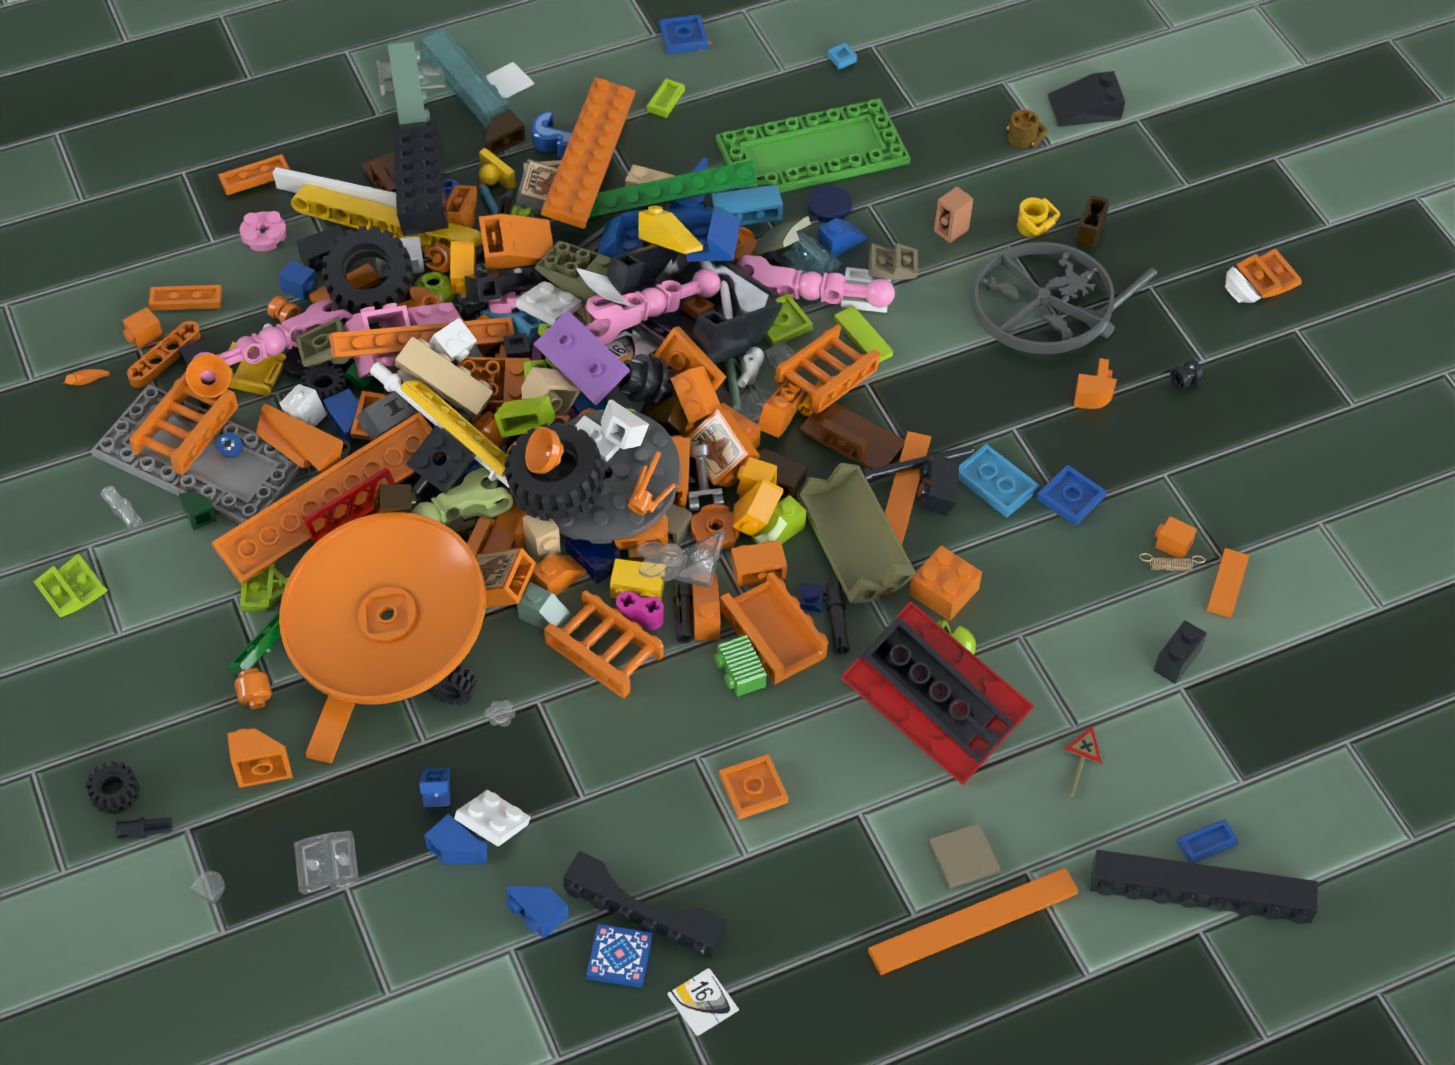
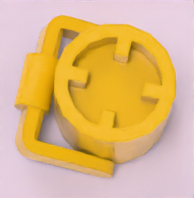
M1034 197L1027 198L1020 204L1017 230L1026 237H1038L1055 225L1060 212L1046 198L1042 200ZM1048 212H1049V213L1052 215V217H1049V218L1047 219V217H1048Z

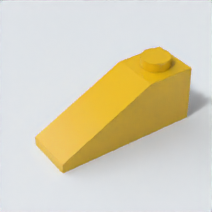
M649 206L648 210L639 211V239L683 254L703 250V245L673 213L662 210L661 206Z

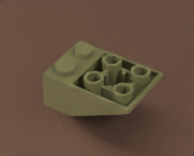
M558 241L537 263L535 269L561 290L571 293L576 298L582 300L581 304L587 305V300L598 294L585 283L576 268L606 276L611 258Z

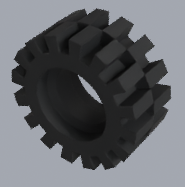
M326 362L324 366L320 364L316 368L314 366L309 367L310 371L305 370L304 376L301 377L302 386L315 389L322 404L324 399L347 390L344 372H342L340 367L337 368L336 364H332L330 367L329 362ZM322 382L332 383L330 386L325 388L316 387L319 383Z
M457 666L443 680L429 688L428 692L430 694L434 693L433 697L436 699L442 698V702L447 700L452 705L455 702L457 705L467 704L477 684L476 676L472 675L473 672L471 670L466 671L465 666Z
M111 761V766H107L105 762L102 763L103 768L101 770L98 767L94 768L95 775L89 774V781H86V790L93 806H96L98 811L102 812L104 809L105 814H110L113 809L114 813L118 814L120 813L119 808H123L124 811L129 809L128 803L133 806L135 803L134 797L138 798L139 785L130 766L126 767L123 762H120L117 766L116 761ZM113 781L123 783V787L118 792L113 794L103 793V788L108 783Z

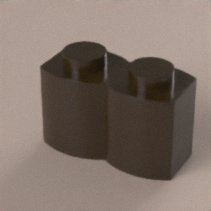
M1095 195L1089 197L1086 202L1085 212L1080 218L1076 237L1077 245L1091 249L1096 247L1099 242L1100 233L1105 226L1109 208L1108 199Z

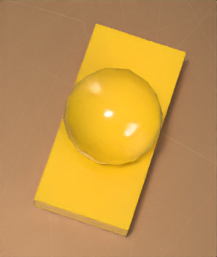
M484 148L479 151L481 168L478 176L480 181L488 186L499 182L508 190L514 189L516 187L515 171L488 149Z

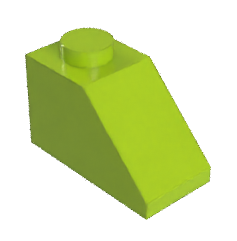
M789 495L776 505L768 524L752 539L757 544L766 541H781V544H783L805 528L806 510Z

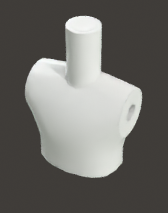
M751 347L743 356L741 376L737 381L739 387L744 388L746 385L755 383L759 368L764 360V354L760 348Z

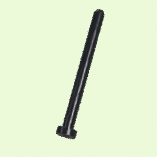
M969 445L932 455L946 460H953L972 455L975 450L973 446ZM932 455L874 469H869L866 466L862 467L861 470L868 483H872L874 478L920 468L923 463L928 462Z

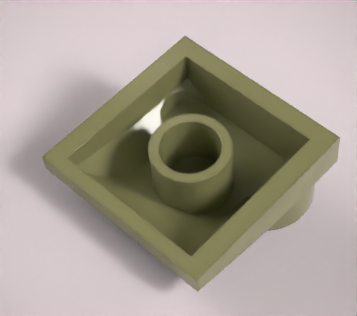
M339 317L296 337L304 367L316 366L329 361L334 364H344L349 361L350 357L332 358L329 334L346 332Z

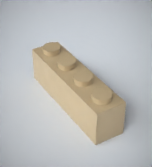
M411 337L395 359V366L415 380H421L438 396L447 400L456 408L465 410L476 421L493 397L492 387L481 379L477 381L471 377L470 371L463 366L457 367L452 364L451 359L444 353L439 352L437 354L431 350V346L421 338L417 340Z

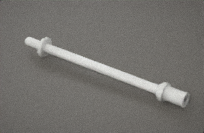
M377 362L372 366L370 374L384 384V388L388 392L396 391L435 426L437 425L459 441L400 389L402 386L401 376L397 373L393 374L381 362ZM477 455L474 457L475 460L490 472L488 477L490 481L499 479L509 488L506 476L498 475Z

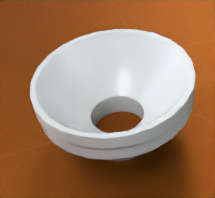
M1231 267L1226 274L1225 287L1239 303H1255L1261 297L1253 286L1236 268Z

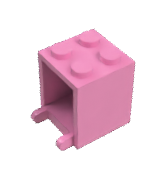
M391 303L382 306L383 309L375 310L374 307L363 308L360 310L361 313L352 315L353 318L345 323L347 331L370 330L369 324L380 322L381 329L411 326L406 305L397 306V303ZM400 353L354 357L358 377L372 376L370 370L377 362H381L392 373L399 371L400 369L395 366V359Z

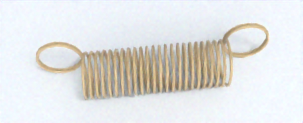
M1143 553L1141 555L1151 556V560H1144L1139 556L1142 561L1150 562V566L1152 561L1151 570H1155L1156 567V570L1161 568L1162 571H1185V569L1186 571H1190V569L1192 571L1191 559L1154 558L1148 553ZM1198 555L1193 556L1192 567L1193 561L1196 563H1204L1205 558ZM1201 557L1204 559V561L1197 562L1193 558Z

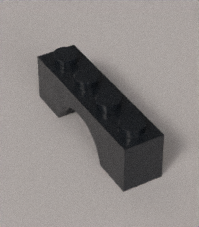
M536 265L500 269L465 276L467 299L477 302L500 299L502 295L512 292L528 291L543 281L553 283L535 269Z

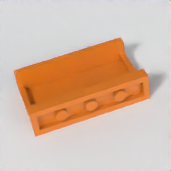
M773 572L767 574L766 582L735 598H732L729 592L720 597L721 614L738 637L748 636L764 671L774 685L826 658L827 646L829 645L824 633L818 632L811 616L802 611L797 598L789 594L784 581L781 578H777Z

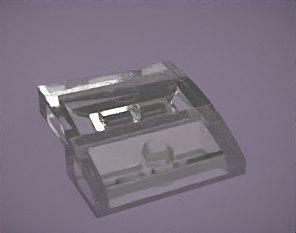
M353 832L327 833L294 842L298 886L302 894L306 895L328 886L336 890L359 881Z

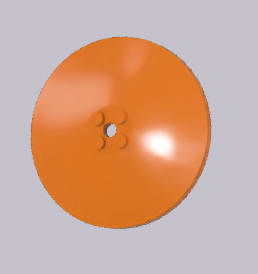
M405 512L377 513L352 520L339 526L317 541L305 553L292 571L285 586L280 605L279 624L284 648L293 665L304 679L316 689L333 698L350 703L372 705L392 703L410 698L428 690L443 680L469 653L480 632L485 615L486 588L484 577L467 543L452 529L439 521L426 516ZM385 612H394V615L391 619L382 620V616Z

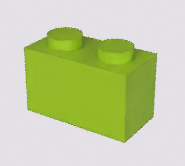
M549 395L503 402L494 415L501 437L527 434L528 430L532 428L536 430L542 424L548 423V426H550L556 418Z

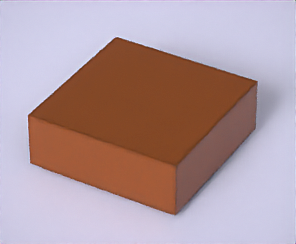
M694 295L682 303L681 310L697 320L698 315L714 310V304L705 298Z

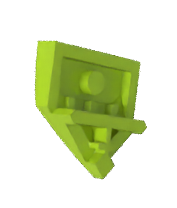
M275 564L244 583L241 588L240 612L267 611L282 597L289 577L285 578L275 568Z

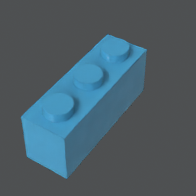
M777 185L711 194V207H721L741 219L740 226L782 220L783 203Z

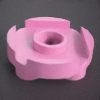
M276 211L248 213L244 216V221L240 225L242 242L249 245L254 251L273 250L277 247L276 244L281 240L283 243L287 236L285 222Z
M528 291L521 292L520 294L512 292L502 295L500 299L489 300V308L492 313H512V310L519 309L515 307L517 298Z

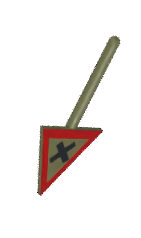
M1093 725L1064 749V751L1080 756L1069 792L1070 798L1074 797L1085 759L1100 765L1102 764Z

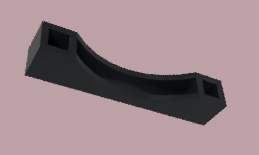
M581 851L578 852L563 877L564 890L570 896L576 899L583 898L599 910L606 909L624 922L631 921L639 925L645 932L656 933L664 937L672 945H681L688 948L697 957L712 959L727 933V920L705 909L669 911L641 903L629 896L616 884L603 861Z

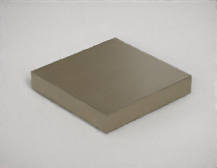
M980 823L929 839V846L949 889L1000 874V866Z

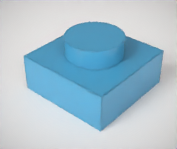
M846 43L831 48L827 52V57L838 69L857 62V55Z

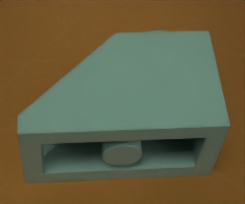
M531 582L524 590L519 604H517L518 618L542 630L550 623L558 628H563L574 617L552 592Z

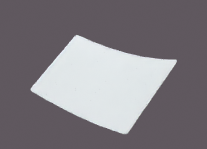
M576 268L585 283L598 295L610 301L638 308L617 292L607 276Z

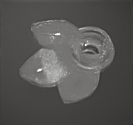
M650 542L637 547V551L645 558L639 567V574L645 577H656L659 575L664 582L670 581L678 575V566L682 564L684 559L683 551L678 545L666 544L663 546L656 542Z

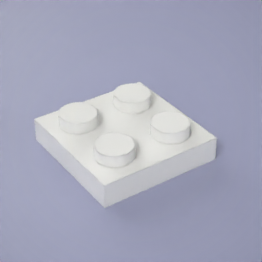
M543 281L517 298L515 307L553 325L566 310L571 314L579 310L582 300L576 298L571 293L555 287L551 283Z
M486 790L458 809L454 819L496 846H500L528 826L531 817L522 812L518 807L501 799L497 794Z

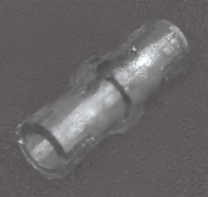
M113 485L111 487L107 486L102 490L101 497L110 505L112 513L120 517L130 530L132 528L136 529L141 525L143 520L133 510L131 502L123 498Z

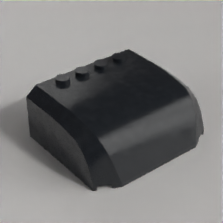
M656 244L611 257L606 276L621 296L637 291L641 292L646 288H655L656 285H661L662 282L667 280L676 281L681 285L690 283L694 274L701 269L713 270L719 276L720 283L722 281L727 282L733 311V318L731 319L724 317L719 289L718 293L713 297L705 298L714 304V310L698 315L697 320L681 310L682 303L694 296L691 295L680 299L679 308L676 311L661 313L657 317H648L647 320H642L641 323L629 327L639 333L642 338L655 344L657 348L661 346L672 329L679 326L705 355L716 364L733 358L756 346L773 326L783 306L782 302L775 300L776 294L772 289L729 261L687 262L686 254Z

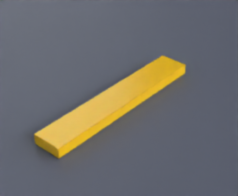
M421 380L403 382L400 389L498 475L505 476L506 468L504 464L508 455Z

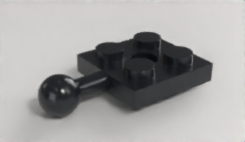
M437 425L406 463L409 468L421 476L411 489V493L416 495V505L420 503V494L429 483L446 495L476 456L471 450ZM440 454H446V462L440 466L436 465V457Z

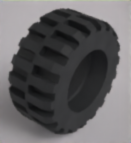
M360 226L359 231L353 232L352 229L345 231L346 236L341 237L339 235L334 239L336 243L334 246L332 244L328 246L326 250L328 256H324L322 261L324 267L322 269V277L330 299L338 305L340 310H346L354 315L361 313L360 310L367 307H374L375 310L383 309L382 306L397 303L398 305L406 301L405 296H410L411 284L414 283V274L409 252L406 247H403V243L398 237L393 238V234L390 231L384 230L382 233L379 227L372 226L371 230H367L366 226ZM366 257H376L387 262L390 267V273L380 286L369 290H362L348 283L346 278L347 272L356 261Z
M548 423L540 425L541 427L550 428L557 433L563 445V454L560 462L576 466L573 472L562 480L542 482L534 478L537 473L531 472L525 461L527 443L535 431L532 428L527 431V435H521L516 440V445L510 447L508 451L509 456L505 459V476L513 500L516 501L517 506L522 511H526L527 515L533 518L539 516L540 520L549 521V519H554L555 522L563 521L562 518L569 517V519L576 517V514L580 511L584 513L589 509L590 503L594 504L599 498L598 494L602 492L604 487L605 472L595 440L589 437L588 433L583 429L577 430V426L568 424L563 426V423H554L551 426H548Z

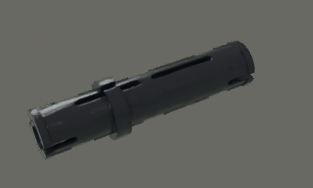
M680 572L674 575L675 592L672 596L676 607V640L681 644H687L693 640L691 621L693 594L690 592V576L685 572Z
M834 580V590L831 581L825 584L828 598L826 609L830 614L833 652L841 654L840 645L842 644L845 654L850 650L844 613L846 602L842 598V585L838 580Z

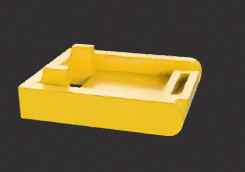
M232 342L229 350L236 348L235 342ZM253 346L247 350V353L252 351ZM283 353L278 356L267 355V359L263 358L255 364L242 360L234 375L232 368H230L231 382L228 388L269 396L284 367L283 359L285 360L286 355Z

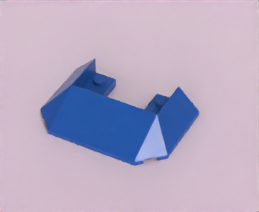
M721 207L662 209L673 213L703 245V250L686 254L687 262L734 260L741 225L739 217ZM648 209L630 210L606 222L597 253L611 258L646 247L647 241L639 239V211Z

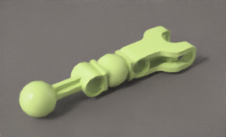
M483 467L468 473L463 483L450 489L446 495L441 493L436 498H431L432 503H419L413 508L412 513L429 517L446 525L460 516H463L464 520L473 516L495 517L512 507L513 498L506 488H496L498 479L490 481L488 478L486 481H483L490 474ZM505 498L502 502H500V503H495V502H497V501H499V500Z

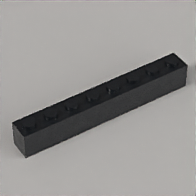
M1096 849L1092 862L1090 891L1098 892L1104 896L1120 895L1131 900L1141 898L1153 900L1159 904L1175 903L1187 908H1209V910L1214 912L1230 911L1242 916L1258 915L1270 920L1286 919L1292 920L1297 924L1312 923L1317 913L1318 881L1098 849Z

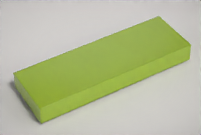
M854 306L834 315V321L841 326L844 333L863 354L866 355L873 349L881 353L879 363L893 356V350Z

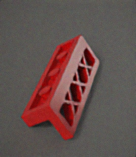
M388 468L382 469L303 518L302 520L313 543L315 544L326 534L343 524L364 516L373 515V495L377 492L375 489L378 481L385 477L388 484H396ZM362 491L368 492L365 502L360 505L355 504L357 494ZM341 504L347 505L344 515L339 518L334 517L336 507ZM320 517L326 518L323 528L316 532L312 522Z

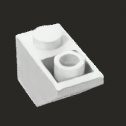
M613 400L608 401L601 419L604 437L622 449L641 446L649 426L647 422Z

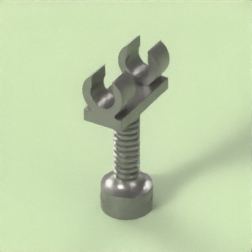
M709 444L690 447V457H694L697 460L696 465L700 488L699 491L687 493L689 511L699 510L698 496L712 494L713 504L724 505L722 488L710 489L708 487L707 467L705 465L706 460L704 459L710 454Z

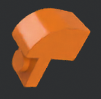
M1099 359L1096 376L1078 375L1073 407L1098 409L1106 406L1112 400L1117 379L1112 378V370L1108 369L1109 359Z

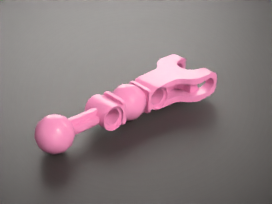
M743 255L737 262L739 269L772 289L776 294L775 298L789 293L792 298L799 299L800 295L809 301L817 300L821 297V302L826 301L831 304H838L842 301L843 296L867 298V301L872 306L882 308L891 304L895 296L893 285L888 280L882 278L875 279L868 285L846 283V278L839 273H824L822 277L821 274L811 271L802 275V270L797 271L792 268L772 266L761 256Z
M701 269L694 274L692 282L684 285L673 280H667L662 282L661 285H656L655 288H646L641 292L637 291L622 295L624 299L638 308L595 295L587 300L586 310L596 319L585 327L604 345L609 344L622 330L637 325L642 320H647L648 317H657L661 313L676 311L682 298L694 294L702 298L713 297L720 289V278L713 270Z
M326 299L310 305L304 313L285 320L281 325L276 324V327H265L259 332L258 336L253 333L251 337H241L236 343V348L217 356L221 357L228 366L242 360L255 364L263 358L267 359V355L278 356L284 352L285 348L290 350L292 346L298 347L296 337L338 317L340 320L347 318V322L353 317L348 311L340 310L333 300ZM328 307H332V312H325ZM296 330V333L291 336V333ZM253 346L252 351L247 353V350ZM201 352V353L197 354L196 356H194L193 359L196 358L197 356H200V355H203V354H213V353ZM206 371L201 374L200 379L202 382H211L215 380V375L212 372Z

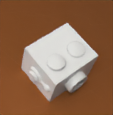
M458 318L435 333L428 344L437 354L442 352L447 355L452 363L456 359L458 362L465 359L470 354L469 350L472 349L477 340L461 319Z
M299 384L280 402L285 413L313 427L327 415L316 390Z

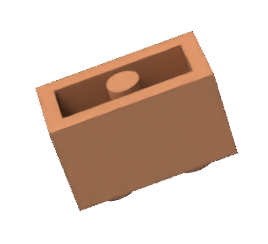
M955 187L938 199L934 231L949 243L967 232L970 225L973 198L959 187Z

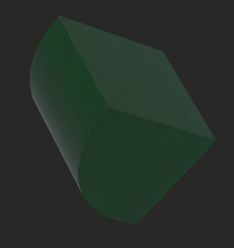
M196 492L179 494L182 508L193 530L217 521L214 508L206 496Z

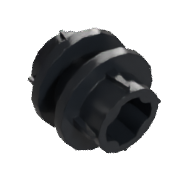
M638 354L633 359H627L623 362L631 371L618 383L620 392L626 393L629 400L633 402L643 400L648 405H655L661 398H669L671 396L674 386L670 378L674 377L675 373L673 367L667 366L664 359L660 357L650 359L646 354Z

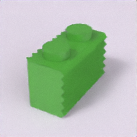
M747 635L717 645V654H715L716 664L719 669L724 668L727 687L734 689L738 697L766 687V672Z

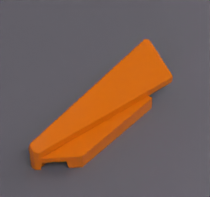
M268 404L262 406L256 435L301 468L314 466L321 472L340 462L343 448L342 440Z

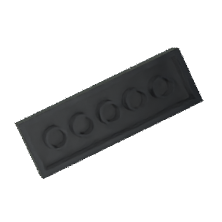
M437 124L394 132L397 217L403 236L449 228L444 151Z

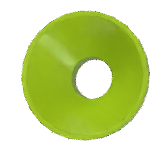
M426 273L419 277L413 286L429 290L442 303H450L455 297V294H452L451 279L443 273ZM431 279H437L440 281L439 284L435 286H430L427 284V282Z

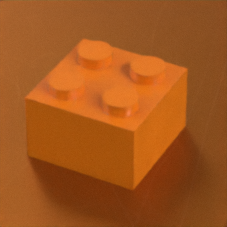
M940 546L911 578L909 595L950 621L979 590L982 571L945 547Z

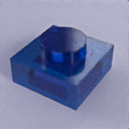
M800 582L797 596L800 608L802 610L821 612L825 586Z

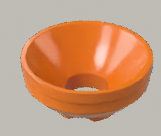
M203 354L197 356L189 363L186 370V382L191 391L202 398H215L228 389L231 382V371L228 364L221 357L213 354ZM209 371L215 375V382L212 385H205L201 382L200 377L203 372Z
M540 427L533 432L525 452L526 465L531 472L545 474L560 463L563 445L557 433L546 427Z

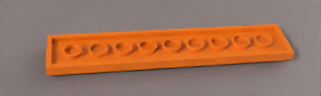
M594 78L543 205L541 215L585 229L633 102L635 90L611 83L605 79Z
M420 412L414 414L212 542V547L240 585H243L269 568V566L277 563L312 540L302 520L306 516L384 468L390 470L396 484H400L416 474L406 463L433 430ZM445 454L438 455L435 461L440 457L444 456ZM385 477L378 481L375 491L378 490L380 484H388ZM362 491L357 494L355 504L360 505L365 502L368 492ZM341 504L336 507L334 517L339 518L344 515L347 505ZM320 517L312 522L316 532L323 528L326 518Z

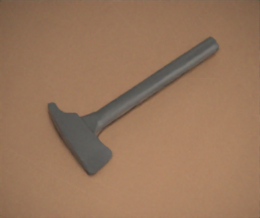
M1150 268L1114 298L1113 311L1156 276V269ZM1109 303L1097 311L1092 309L1086 310L1081 306L1077 308L1102 319L1108 310ZM1109 322L1100 336L1108 338L1113 333L1115 326Z

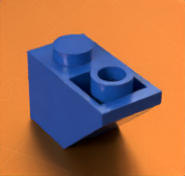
M449 814L424 835L426 848L445 865L484 864L488 861L487 844L477 835L474 837L468 832L466 826Z
M509 886L506 888L507 907L513 914L517 915L519 913L525 919L524 923L532 933L537 932L543 939L569 918L568 905L550 887Z

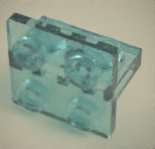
M801 230L796 231L799 241L792 243V249L783 254L792 261L790 268L797 271L802 270V275L806 272L814 271L823 277L824 273L830 274L841 267V262L814 237L806 235Z

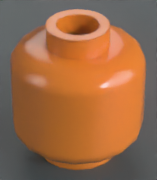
M257 668L240 672L239 677L234 682L238 702L241 705L249 706L250 709H258L265 706V701L270 699L272 695L267 674L260 672Z

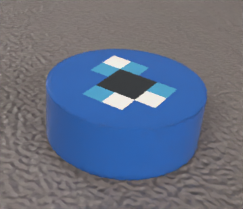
M232 432L222 434L216 442L218 452L226 458L236 457L243 447L241 439Z

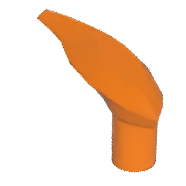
M97 369L81 370L68 375L64 383L68 385H84L98 378L110 376L109 371Z

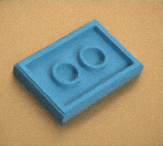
M988 444L983 445L959 465L958 480L1006 518L1040 490L1038 483Z

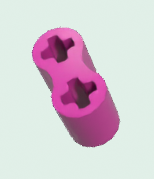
M631 591L622 592L617 596L616 609L629 621H634L648 630H656L663 625L664 605L660 599L656 597L641 598Z

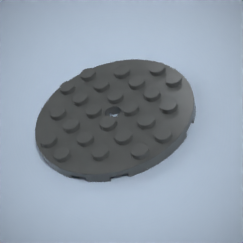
M605 409L582 414L566 422L563 426L568 424L575 426L584 415L601 426V419ZM630 411L649 424L641 446L628 449L619 448L607 462L602 459L604 472H613L612 476L603 481L604 487L602 492L598 494L599 498L594 504H589L588 510L584 513L578 512L574 518L569 519V517L562 518L563 521L555 522L560 533L574 540L578 538L595 544L612 543V540L624 537L629 539L641 534L665 515L675 500V493L681 482V465L676 445L668 432L660 424L648 416ZM659 451L661 453L660 458L645 490L652 494L651 500L653 502L672 483H675L676 487L656 506L653 513L647 511L645 515H639L630 510L627 504L633 494L643 465L647 466V473L656 452ZM560 462L549 472L536 474L534 478L542 482L559 481L570 475L576 466Z

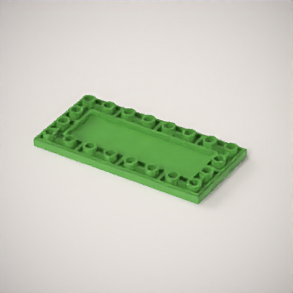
M881 99L716 134V142L727 165L749 160L754 161L758 184L737 188L738 190L777 185L779 193L910 164V156Z

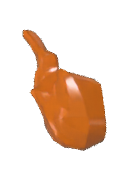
M435 242V248L422 246L421 249L425 253V257L432 259L431 263H426L428 268L438 273H446L450 270L451 250L449 247L440 242Z

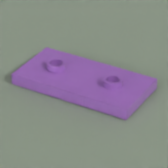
M568 310L534 343L595 405L631 371Z

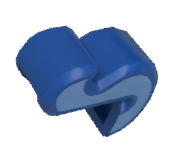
M546 111L539 114L532 123V143L536 149L542 152L558 151V157L563 158L573 132L553 128V112Z

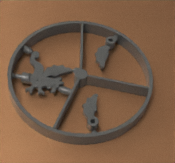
M1025 243L998 253L981 269L974 287V308L977 318L984 329L999 342L1028 353L1058 354L1080 348L1090 343L1103 332L1110 321L1113 311L1114 288L1107 271L1097 260L1085 252L1059 243ZM1031 254L1062 256L1059 264L1063 267L1067 266L1066 277L1056 276L1054 279L1049 280L1045 288L1039 287L1011 259ZM1069 258L1083 264L1090 271L1086 270L1080 276L1073 272V264L1068 262L1067 259ZM1003 264L1037 298L998 328L983 312L979 303L978 292L981 284L987 283L988 291L995 292L998 289L1004 295L1010 296L1017 302L1019 301V290L1014 285L1009 284V282L998 283L995 277H991L990 280L986 279L992 270ZM1094 273L1103 282L1109 296V307L1102 319L1067 303L1070 297L1077 298V295H1074L1077 294V291H1082L1083 297H1085V294L1088 295V291L1085 288L1094 291L1096 284L1087 283L1093 278ZM1059 289L1060 296L1064 297L1058 299L1050 295V290ZM1047 305L1093 326L1088 332L1073 338V332L1070 328H1067V322L1063 320V317H1057L1054 314L1052 316L1044 315L1043 319L1050 323L1054 329L1062 333L1063 341L1035 342L1007 333L1039 306L1045 307Z

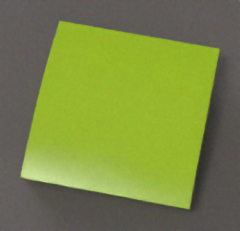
M79 553L59 569L53 565L34 581L59 617L69 615L83 608L108 591Z

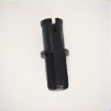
M141 817L140 820L116 822L117 839L141 836L145 839L147 835L170 833L173 830V823L170 817L149 820Z

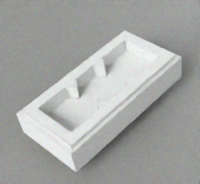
M585 415L575 425L577 430L583 429L588 433L589 437L595 440L601 458L606 462L620 448L605 438L602 427Z

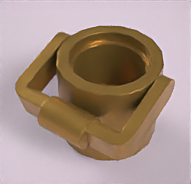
M1025 109L1014 112L1011 116L1010 124L1006 128V131L1009 132V142L1017 148H1029L1031 146L1035 148L1047 136V127L1039 121L1038 115L1033 111Z

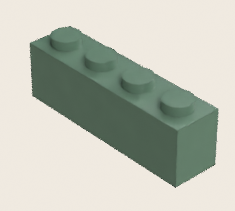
M414 41L387 44L400 130H410L425 126L426 122H430L429 109H424L423 102H427L426 90L421 89L420 82H424L423 71L418 69L417 63L421 62L420 51L415 49Z

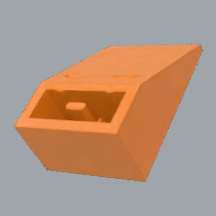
M507 214L479 217L486 271L537 265L553 247L549 220Z
M466 357L460 362L457 361V367L463 366L470 371L471 377L477 381L481 379L492 387L493 397L485 409L498 411L496 407H501L503 402L522 399L521 387L526 379L523 362L530 361V358Z

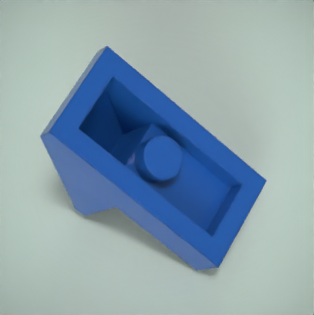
M450 768L423 769L420 779V794L423 795L424 807L450 805Z

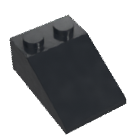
M1114 71L1092 73L1048 94V99L1059 127L1122 120L1125 98Z

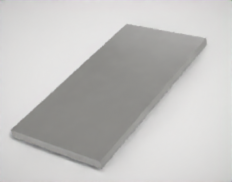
M150 384L91 450L92 456L177 496L185 492H196L206 496L210 500L216 514L239 525L280 500L306 469L301 468L256 435V432L229 420L183 476L174 472L170 457L145 446L138 456L135 455L129 441L132 432L139 428L168 393ZM186 400L181 403V405L201 414L208 412ZM175 412L167 420V422L187 431L193 430L198 424ZM161 429L152 438L172 448L179 447L184 441ZM227 432L236 434L243 444L241 452L233 458L222 456L216 448L218 438Z

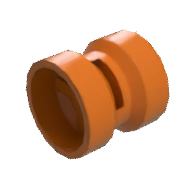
M278 295L269 303L267 313L272 318L279 319L282 323L287 319L300 315L301 310L294 303L289 304L286 298Z

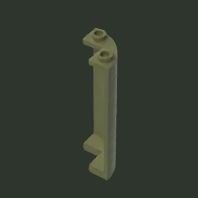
M840 463L828 480L808 477L796 496L801 506L806 510V516L850 603H864L880 599L879 594L888 590L892 593L895 592L916 574L859 465Z

